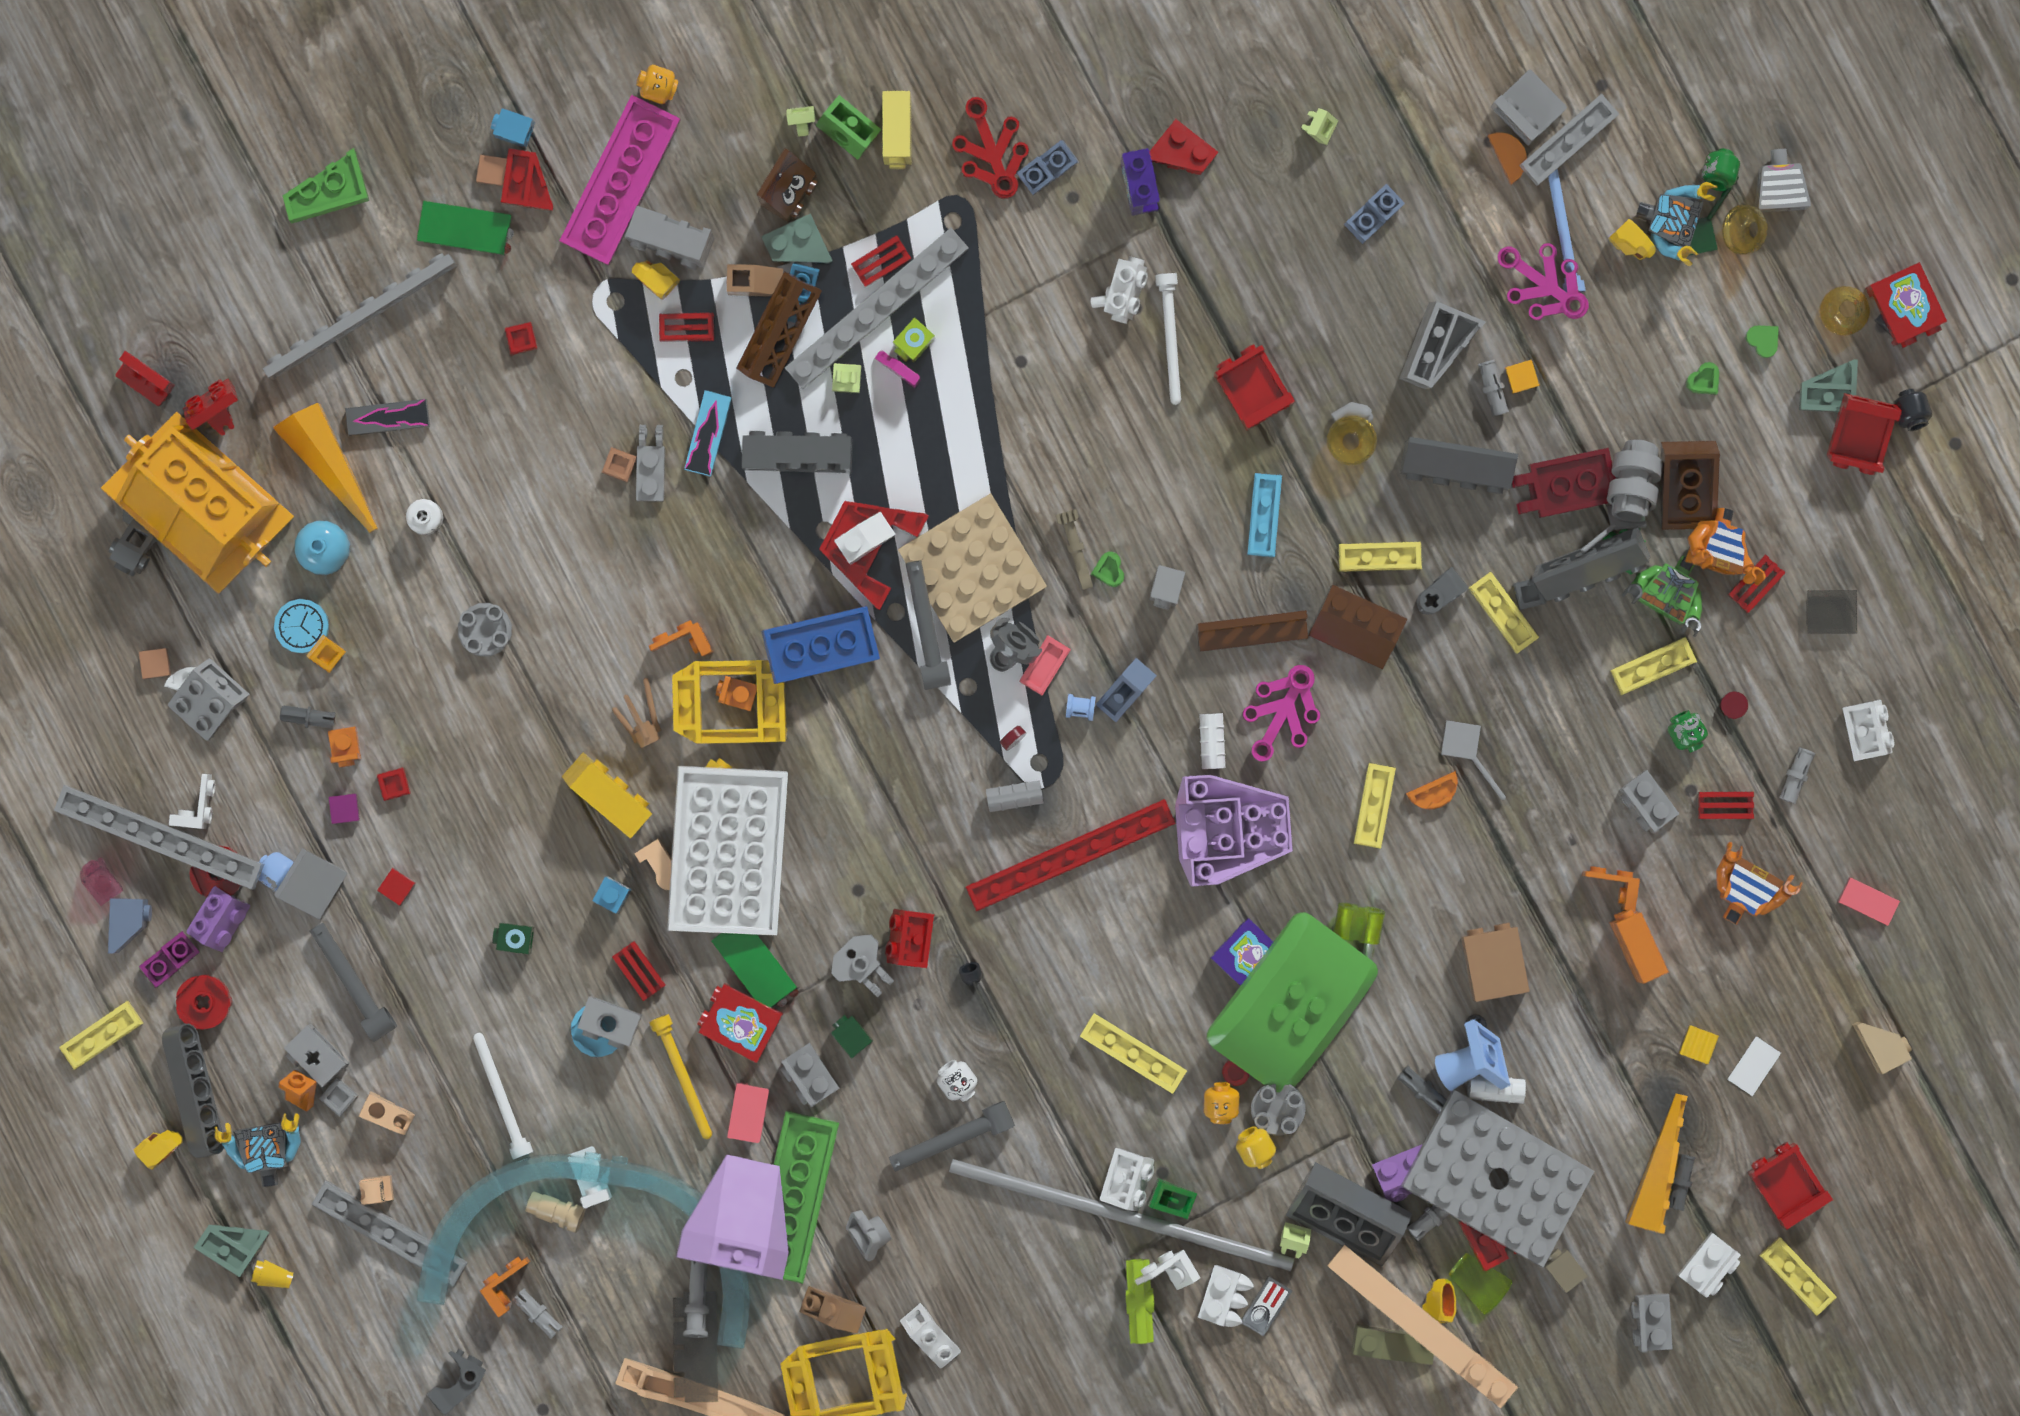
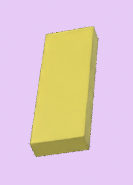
M1421 542L1338 545L1339 572L1422 569Z
M1489 572L1468 588L1516 654L1539 638L1492 572Z
M1686 637L1614 668L1610 672L1620 694L1624 695L1697 661Z
M1368 763L1353 844L1381 849L1396 768Z
M126 1001L59 1048L72 1068L76 1070L144 1023L130 1002Z
M1778 1237L1759 1255L1816 1316L1837 1298L1781 1237Z

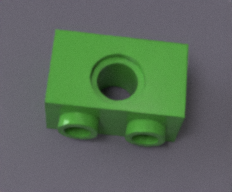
M840 95L823 113L816 124L820 130L857 160L882 130Z

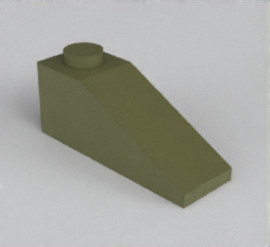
M1355 1324L1351 1348L1353 1355L1433 1365L1434 1354L1407 1332Z

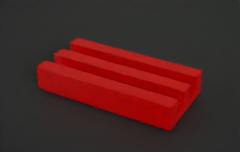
M895 236L857 259L851 265L866 288L912 259L899 237ZM895 244L898 248L861 270L859 266ZM902 253L903 257L901 259L892 263L891 265L879 271L875 275L871 276L868 279H866V277L864 276L865 274L874 270L878 266L892 259L896 255Z
M714 313L659 314V341H714ZM708 319V324L665 325V320ZM708 330V334L665 335V331Z
M1766 554L1754 566L1761 568L1764 564H1767L1769 567L1764 571L1766 578L1772 571L1776 574L1747 605L1744 601L1759 585L1753 583L1739 598L1736 594L1746 584L1743 578L1727 594L1747 613L1755 607L1786 573L1775 562L1771 561Z
M1698 792V819H1754V792ZM1704 797H1747V803H1704ZM1704 808H1747V813L1704 814Z
M635 941L612 956L643 1001L666 986ZM633 949L658 985L654 987L629 953L630 950ZM623 955L649 990L648 992H644L621 959Z

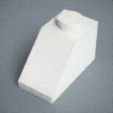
M879 512L856 525L834 541L849 564L852 565L896 534L882 513Z

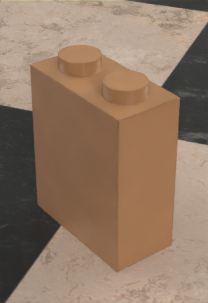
M1510 922L1493 925L1494 931L1484 932L1483 928L1467 930V936L1461 937L1474 1002L1530 992L1518 927H1510Z

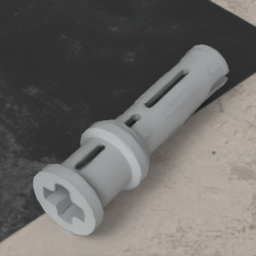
M692 1260L689 1305H686L684 1310L687 1314V1323L683 1336L705 1338L708 1337V1332L705 1331L706 1315L709 1314L705 1300L707 1263Z

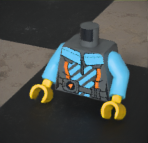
M1704 182L1701 186L1685 185L1660 194L1656 206L1644 202L1639 203L1635 217L1650 221L1647 234L1662 255L1681 260L1687 266L1693 264L1687 259V256L1689 254H1698L1690 247L1704 203V200L1701 198L1714 201L1716 197L1707 195L1709 189L1717 188L1716 185L1709 182Z
M284 1113L280 1123L238 1129L233 1131V1135L231 1133V1125L225 1123L226 1132H220L215 1127V1139L222 1143L227 1154L239 1168L245 1169L247 1173L260 1172L262 1187L278 1185L276 1169L289 1166V1162L294 1160L301 1143L298 1127L300 1116L295 1114L294 1121H289L286 1118V1113Z

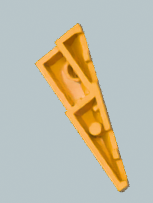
M315 403L304 408L273 427L280 437L370 533L378 529L321 404Z
M1675 1093L1625 1220L1629 1225L1658 1233H1665L1666 1226L1663 1225L1666 1210L1669 1209L1670 1204L1668 1200L1674 1180L1680 1145L1677 1140L1680 1127L1683 1126L1684 1119L1682 1117L1688 1096Z

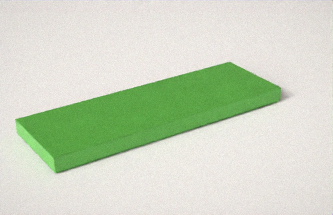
M790 1111L785 1112L774 1165L780 1166L788 1243V1257L783 1279L803 1284L839 1122Z

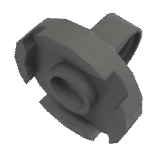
M1010 618L999 619L990 630V638L995 645L990 654V663L995 670L1000 672L1009 670L1016 663L1032 664L1042 652V648L1039 649L1037 646L1040 640L1036 634L1021 622H1018L1017 625L1008 623ZM999 652L1009 659L1008 665L1000 662L998 658Z

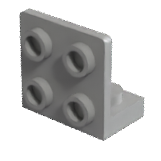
M1528 70L1514 85L1493 102L1491 108L1529 146L1567 109V106L1532 70Z
M209 658L192 670L170 700L168 706L205 740H209L229 713L242 704L250 694Z

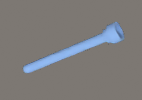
M1556 169L1548 176L1563 261L1566 259L1574 260L1558 169ZM1572 262L1566 264V272L1569 273L1574 270ZM1576 273L1579 293L1586 292L1584 280H1581L1580 275ZM1564 278L1565 283L1562 286L1563 290L1567 292L1566 278Z

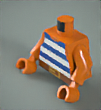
M1718 508L1715 520L1700 521L1688 536L1687 541L1690 548L1685 562L1724 575H1740L1743 573L1746 574L1743 578L1746 584L1754 582L1756 585H1759L1765 580L1766 576L1762 569L1754 566L1748 555L1745 531L1731 526L1733 510Z
M1728 842L1726 854L1716 870L1717 889L1720 892V898L1730 903L1723 918L1737 925L1744 912L1752 916H1757L1758 914L1766 915L1782 906L1792 895L1799 893L1803 883L1801 882L1798 886H1792L1790 882L1793 880L1794 875L1788 876L1785 885L1782 886L1784 881L1743 859L1742 846H1740L1739 851L1732 852V842Z

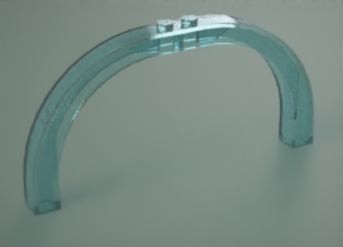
M585 1151L584 1156L544 1154L508 1163L490 1172L468 1188L449 1208L438 1224L424 1257L417 1301L444 1305L447 1302L454 1255L466 1228L488 1203L519 1185L543 1179L564 1178L630 1187L655 1194L671 1202L689 1217L703 1194L668 1172L628 1162V1157L613 1155L612 1160L601 1158L600 1153ZM719 1266L722 1279L723 1303L717 1345L744 1349L750 1310L748 1272Z

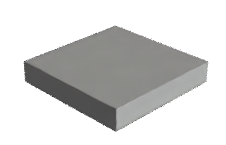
M302 848L274 896L320 920L346 877L347 872Z

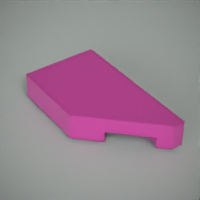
M879 351L874 359L914 388L921 381L918 374L884 351Z

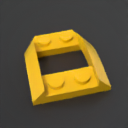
M768 660L694 661L672 675L673 730L696 744L786 742L785 682L774 684ZM756 675L758 729L702 730L701 676Z
M888 1329L853 1334L798 1346L780 1364L791 1416H873L904 1410L907 1393H902L892 1341L896 1339ZM863 1347L873 1399L820 1410L809 1358Z

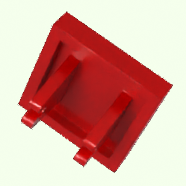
M229 378L223 382L221 379L215 381L208 387V392L202 396L195 395L186 401L183 411L186 423L192 431L205 422L222 436L225 435L224 425H227L231 430L234 429L232 417L227 407L238 401L235 387Z

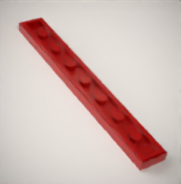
M1163 799L966 886V890L977 912L1176 824L1166 800Z

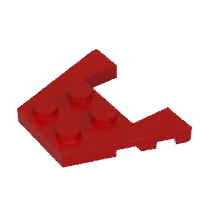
M844 501L819 550L877 609L881 610L891 588L867 576V573L882 544L850 565L834 540L879 512L882 513L890 527L894 525L915 537H919L929 515Z

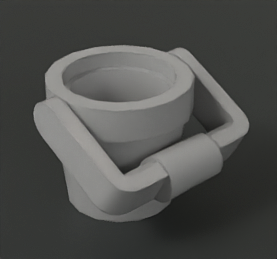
M862 1210L850 1214L846 1230L864 1259L872 1261L878 1249L889 1242L892 1237L879 1216L868 1220Z

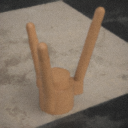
M644 678L643 682L652 725L649 720L644 723L641 721L628 695H624L623 698L637 724L634 729L616 707L612 708V712L631 735L634 743H639L640 748L659 740L658 732L662 731L657 720L648 678Z

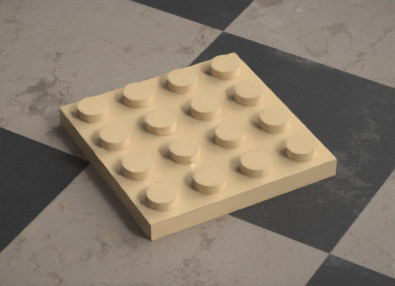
M991 493L898 549L905 563L922 561L930 604L953 643L1047 587Z

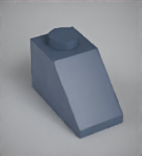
M1135 658L1095 705L1117 722L1157 675Z
M110 899L108 953H119L147 927V921H151L152 906L148 905V899Z

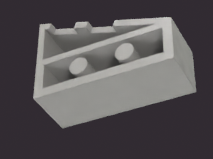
M636 206L625 235L626 239L630 241L631 247L641 251H645L646 248L656 251V256L668 261L671 260V257L681 260L680 265L692 270H696L697 267L704 269L715 240L711 229L703 227V230L690 226L689 222L683 220L679 222L668 218L667 215Z
M1440 302L1429 303L1399 379L1423 389L1432 388L1453 363L1456 356L1467 346L1470 339L1486 322Z

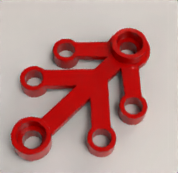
M972 97L966 103V114L969 118L975 120L985 149L969 142L962 135L956 136L953 139L952 147L958 153L966 152L990 163L994 174L978 168L977 164L973 161H966L962 165V174L966 178L974 177L990 184L992 192L998 198H1011L1018 190V181L1015 175L1022 160L1028 156L1029 148L1024 142L1016 143L1013 146V157L1006 170L1001 159L1012 135L1019 130V121L1015 117H1007L1003 122L1004 129L995 145L985 118L987 104L980 97ZM979 105L982 108L981 112L974 114L971 111L972 106ZM1014 121L1017 125L1014 130L1007 129V122ZM957 140H964L966 143L965 147L958 149L955 146ZM1023 146L1026 149V153L1018 155L1015 151L1016 148ZM967 165L974 166V173L967 174L964 170ZM1002 181L1009 182V189L1002 190L999 187Z

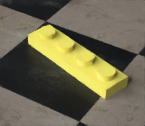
M1093 1013L1080 1034L1081 1038L1172 1094L1187 1072L1183 1067Z

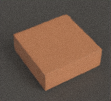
M480 155L476 182L503 186L507 158Z
M611 447L602 473L628 483L637 456Z
M167 648L139 652L142 679L171 676Z

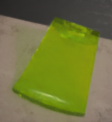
M1468 1253L1462 1256L1448 1274L1484 1315L1490 1312L1503 1299L1512 1284L1511 1279L1493 1268L1483 1271L1478 1260Z

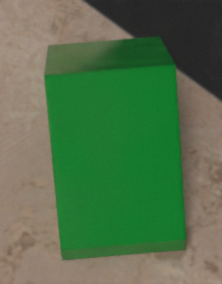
M1158 1178L1148 1205L1153 1209L1188 1219L1197 1193Z

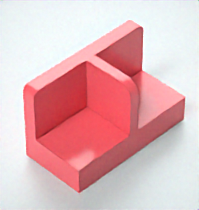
M740 1082L736 1084L727 1138L754 1143L760 1142L769 1094L767 1088L749 1086V1084Z

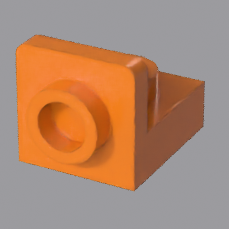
M725 676L724 681L719 680L715 696L719 697V703L752 711L757 693V685Z
M354 726L328 731L332 757H330L331 763H338L339 768L355 765L354 760L361 759L357 728Z
M293 1070L279 1082V1088L286 1092L285 1100L306 1112L313 1107L316 1081L297 1070Z

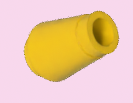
M265 1259L264 1262L257 1260L251 1281L257 1283V1286L289 1289L293 1272H289Z

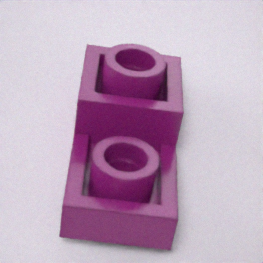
M182 931L162 946L157 953L142 963L139 969L152 985L158 988L200 952Z

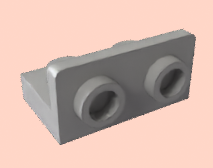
M1645 770L1620 788L1623 794L1620 796V799L1629 810L1633 808L1639 815L1636 820L1645 832L1650 830L1651 833H1656L1662 826L1679 815V812L1648 770Z
M811 1043L806 1044L781 1061L784 1066L780 1070L788 1082L793 1080L799 1088L795 1092L803 1105L809 1103L813 1107L840 1088Z
M1669 1294L1635 1295V1302H1631L1632 1319L1637 1320V1330H1633L1634 1346H1638V1350L1641 1353L1652 1350H1671L1672 1332Z

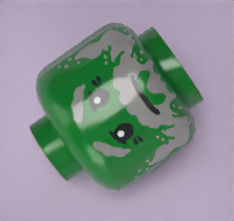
M1725 148L1710 152L1706 156L1702 170V179L1705 182L1716 185L1717 188H1711L1716 191H1725L1727 188H1731L1735 185L1740 170L1739 159L1734 156L1731 150Z
M1686 710L1670 719L1671 723L1667 730L1677 749H1688L1689 753L1704 746L1702 741L1707 738L1708 731L1698 713H1690L1689 710Z

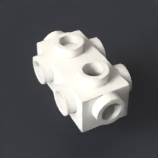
M1129 256L1128 261L1118 259L1111 286L1107 287L1106 295L1091 298L1092 308L1105 307L1104 312L1112 314L1111 320L1127 324L1128 319L1132 320L1140 306L1138 298L1141 288L1147 282V267L1143 266L1145 261Z

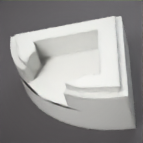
M195 667L178 670L167 679L164 687L178 690Z

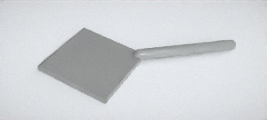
M1607 506L1610 526L1581 549V553H1586L1613 530L1635 527L1645 528L1646 521L1630 523L1618 520L1611 513L1612 506Z
M1446 720L1441 755L1471 759L1500 799L1505 800L1506 796L1476 757L1481 726Z

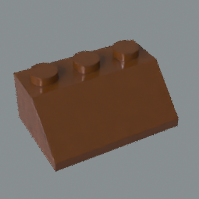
M1332 585L1308 636L1383 670L1399 639L1407 618Z

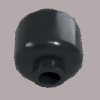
M1906 389L1898 394L1899 398L1893 402L1894 405H1897L1902 410L1898 421L1899 426L1907 428L1908 431H1916L1926 427L1932 417V410L1926 394L1915 392L1914 389Z

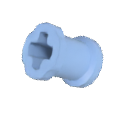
M1068 694L1066 718L1077 716L1086 717L1089 721H1093L1096 697L1092 696L1090 699Z

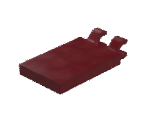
M1609 448L1529 464V473L1515 475L1512 480V488L1528 485L1531 500L1516 504L1518 515L1538 510L1539 518L1609 504L1607 501L1609 483L1616 479L1612 474L1613 465Z

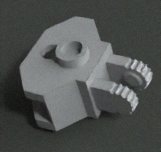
M872 934L852 937L833 956L831 974L838 981L857 980L859 983L863 982L877 997L882 994L880 988L867 978L874 970L885 983L891 985L894 982L877 960L879 942ZM849 949H853L856 952L855 958L851 959L847 956Z

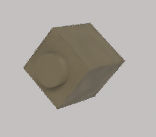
M1559 1248L1553 1250L1544 1265L1565 1293L1588 1277L1565 1248L1561 1251Z

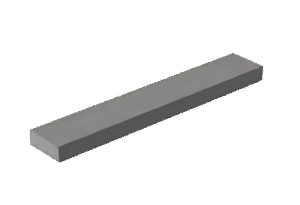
M327 1180L323 1183L311 1204L452 1287L456 1284L468 1263L368 1204L361 1205L360 1199Z

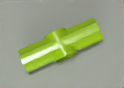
M1149 1259L1126 1260V1311L1129 1314V1338L1131 1344L1154 1342L1152 1313H1154L1153 1288H1151L1150 1280L1139 1285L1135 1282L1138 1277L1143 1275L1140 1270L1149 1265Z

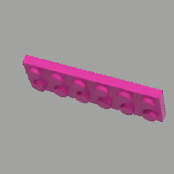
M631 95L559 240L561 243L608 266L610 265L629 227L636 206H639L681 121L680 118Z

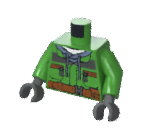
M1682 555L1675 568L1665 563L1662 566L1653 565L1638 573L1631 585L1622 592L1623 597L1627 593L1632 594L1634 598L1631 602L1632 604L1639 601L1679 625L1684 624L1681 629L1682 633H1685L1687 628H1691L1694 631L1693 637H1696L1701 628L1702 597L1700 589L1697 588L1699 582L1689 577L1695 565L1685 562V556Z

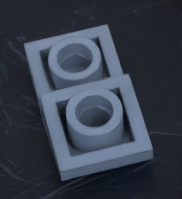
M1061 140L1043 155L1031 161L1017 174L1032 195H1034L1075 166L1079 161L1066 143Z
M1386 184L1344 225L1363 244L1405 203Z

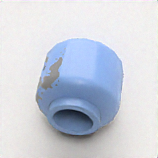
M274 852L269 856L265 855L259 860L260 863L264 864L258 880L276 892L294 862L279 852Z

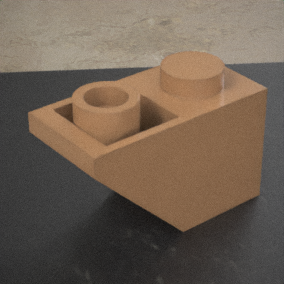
M727 264L726 292L728 295L772 296L784 273V269L759 265Z
M808 1286L800 1312L834 1329L858 1333L866 1307L841 1296Z

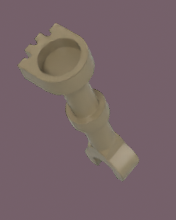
M1074 509L1055 515L1057 524L1064 525L1070 545L1067 547L1069 554L1072 553L1082 590L1092 588L1093 584L1082 551L1085 548L1083 542L1080 543L1074 523L1079 518L1077 510Z

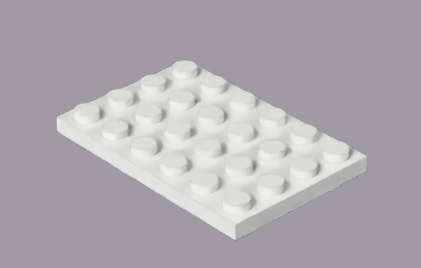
M678 766L668 931L777 935L788 780L787 771Z

